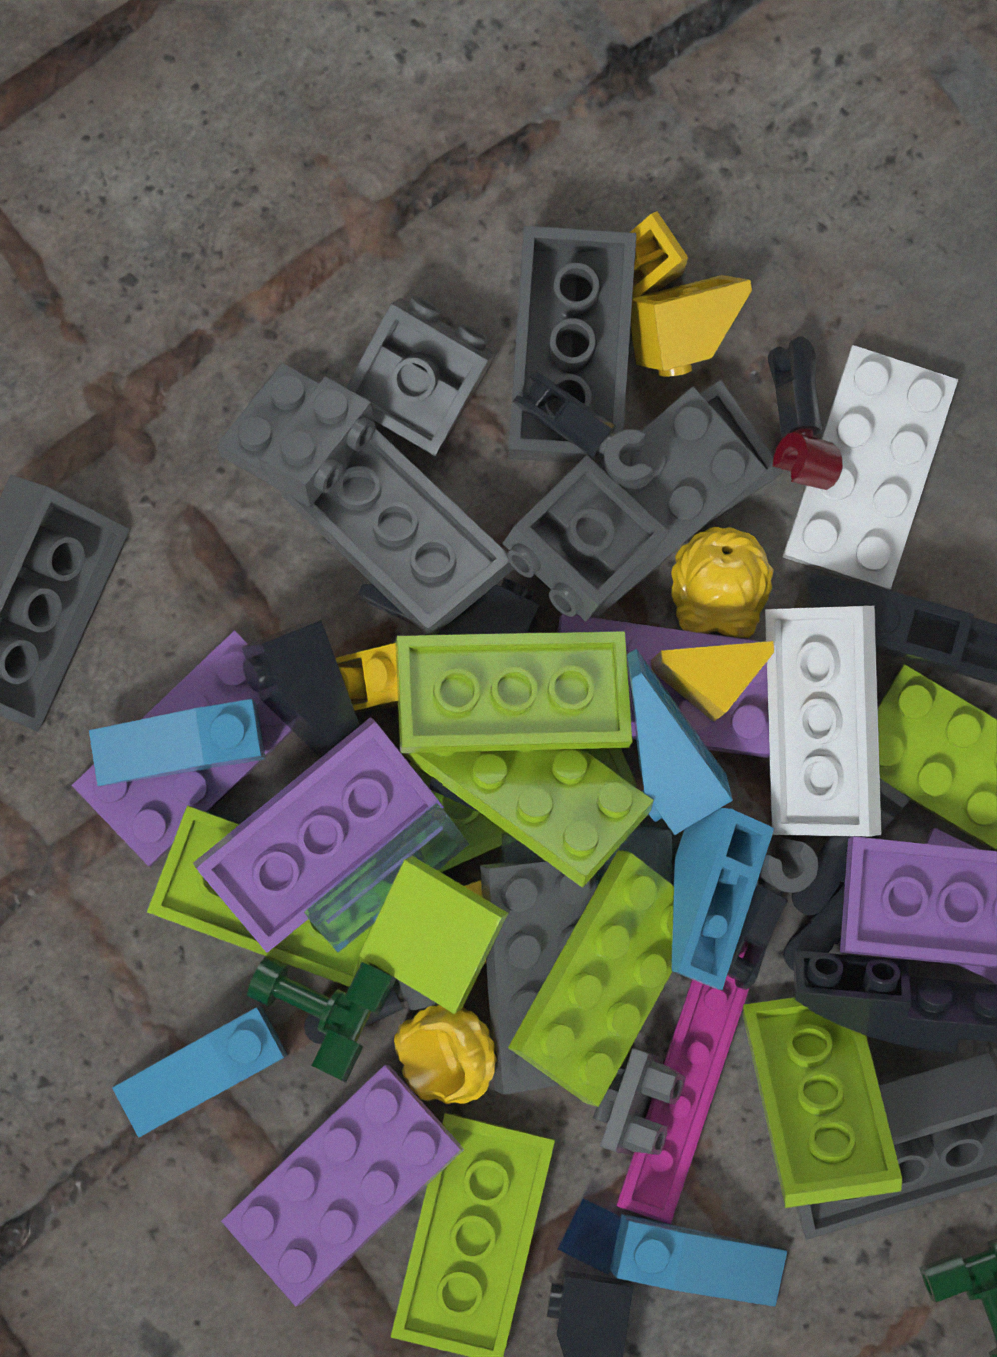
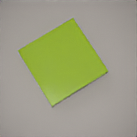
M410 856L404 859L359 956L455 1014L463 1008L507 918L508 912L416 857Z

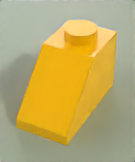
M720 275L632 298L630 326L636 365L657 369L660 376L670 377L689 373L692 371V363L712 358L752 291L751 280Z

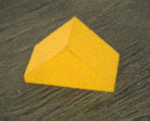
M658 211L651 213L629 232L636 233L632 298L657 292L684 274L688 261V256Z
M773 641L661 650L651 659V667L658 677L714 722L729 710L773 655L774 644Z

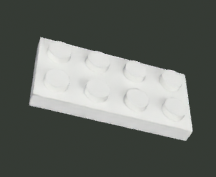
M852 345L821 437L823 440L833 442L839 448L843 462L842 472L836 484L828 490L805 486L782 556L783 558L865 585L891 590L958 379Z
M874 606L765 609L766 642L773 641L774 653L767 661L773 835H881Z

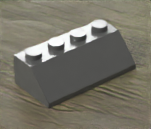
M524 226L508 447L509 459L562 463L579 462L586 455L592 460L604 459V454L601 452L596 458L592 457L548 426L524 412L513 402L517 395L523 397L533 383L530 376L534 371L547 377L574 398L616 425L613 434L623 431L636 233ZM551 395L541 410L554 418L563 402Z
M10 474L0 496V716L38 732L130 529L47 486Z
M989 1053L958 1060L950 1065L916 1075L905 1076L897 1081L879 1086L902 1176V1190L900 1192L796 1206L806 1240L997 1182V1069Z

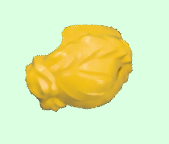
M712 527L705 532L694 535L689 543L683 545L675 555L676 563L671 571L673 580L671 596L677 606L676 616L680 627L684 631L708 634L717 631L734 638H749L755 632L756 626L759 623L760 612L767 603L772 590L771 579L773 578L774 569L768 563L763 547L753 535L735 528Z
M432 1005L425 1010L419 1011L412 1020H405L398 1026V1031L394 1035L395 1051L399 1056V1061L404 1065L402 1070L403 1076L410 1089L420 1099L425 1101L436 1099L445 1104L455 1102L465 1104L472 1100H477L487 1091L489 1082L495 1073V1063L497 1061L494 1054L495 1045L489 1036V1029L486 1024L481 1022L472 1011H468L463 1007L460 1011L453 1014L440 1005Z

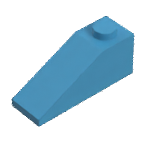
M636 648L627 654L639 767L644 788L642 792L654 800L651 812L649 813L650 817L655 822L663 818L674 835L733 801L726 773Z
M252 699L199 707L89 730L98 787L266 760L258 706Z
M719 808L684 829L675 856L672 939L673 972L714 989L723 990L773 835V827L733 809Z
M259 1006L112 1087L139 1138L283 1059L288 1054L263 1007Z
M621 1214L609 1270L616 1278L674 1291L776 1307L787 1250Z

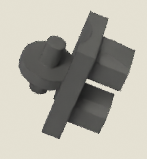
M633 1048L626 1069L619 1068L599 1107H596L593 1118L607 1123L600 1147L628 1155H633V1152L660 1155L668 1134V1126L648 1120L645 1117L652 1097L670 1104H676L686 1080L685 1076L664 1065L665 1058Z

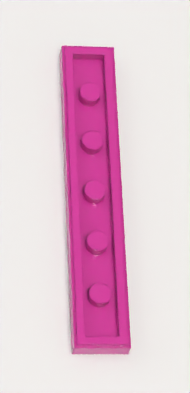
M744 942L738 956L743 958L749 943ZM727 976L723 990L714 989L691 979L663 1063L684 1075L686 1080L680 1098L675 1105L652 1097L645 1118L668 1126V1134L660 1155L633 1152L616 1206L671 1224L749 988L747 990L738 988L735 985V979Z

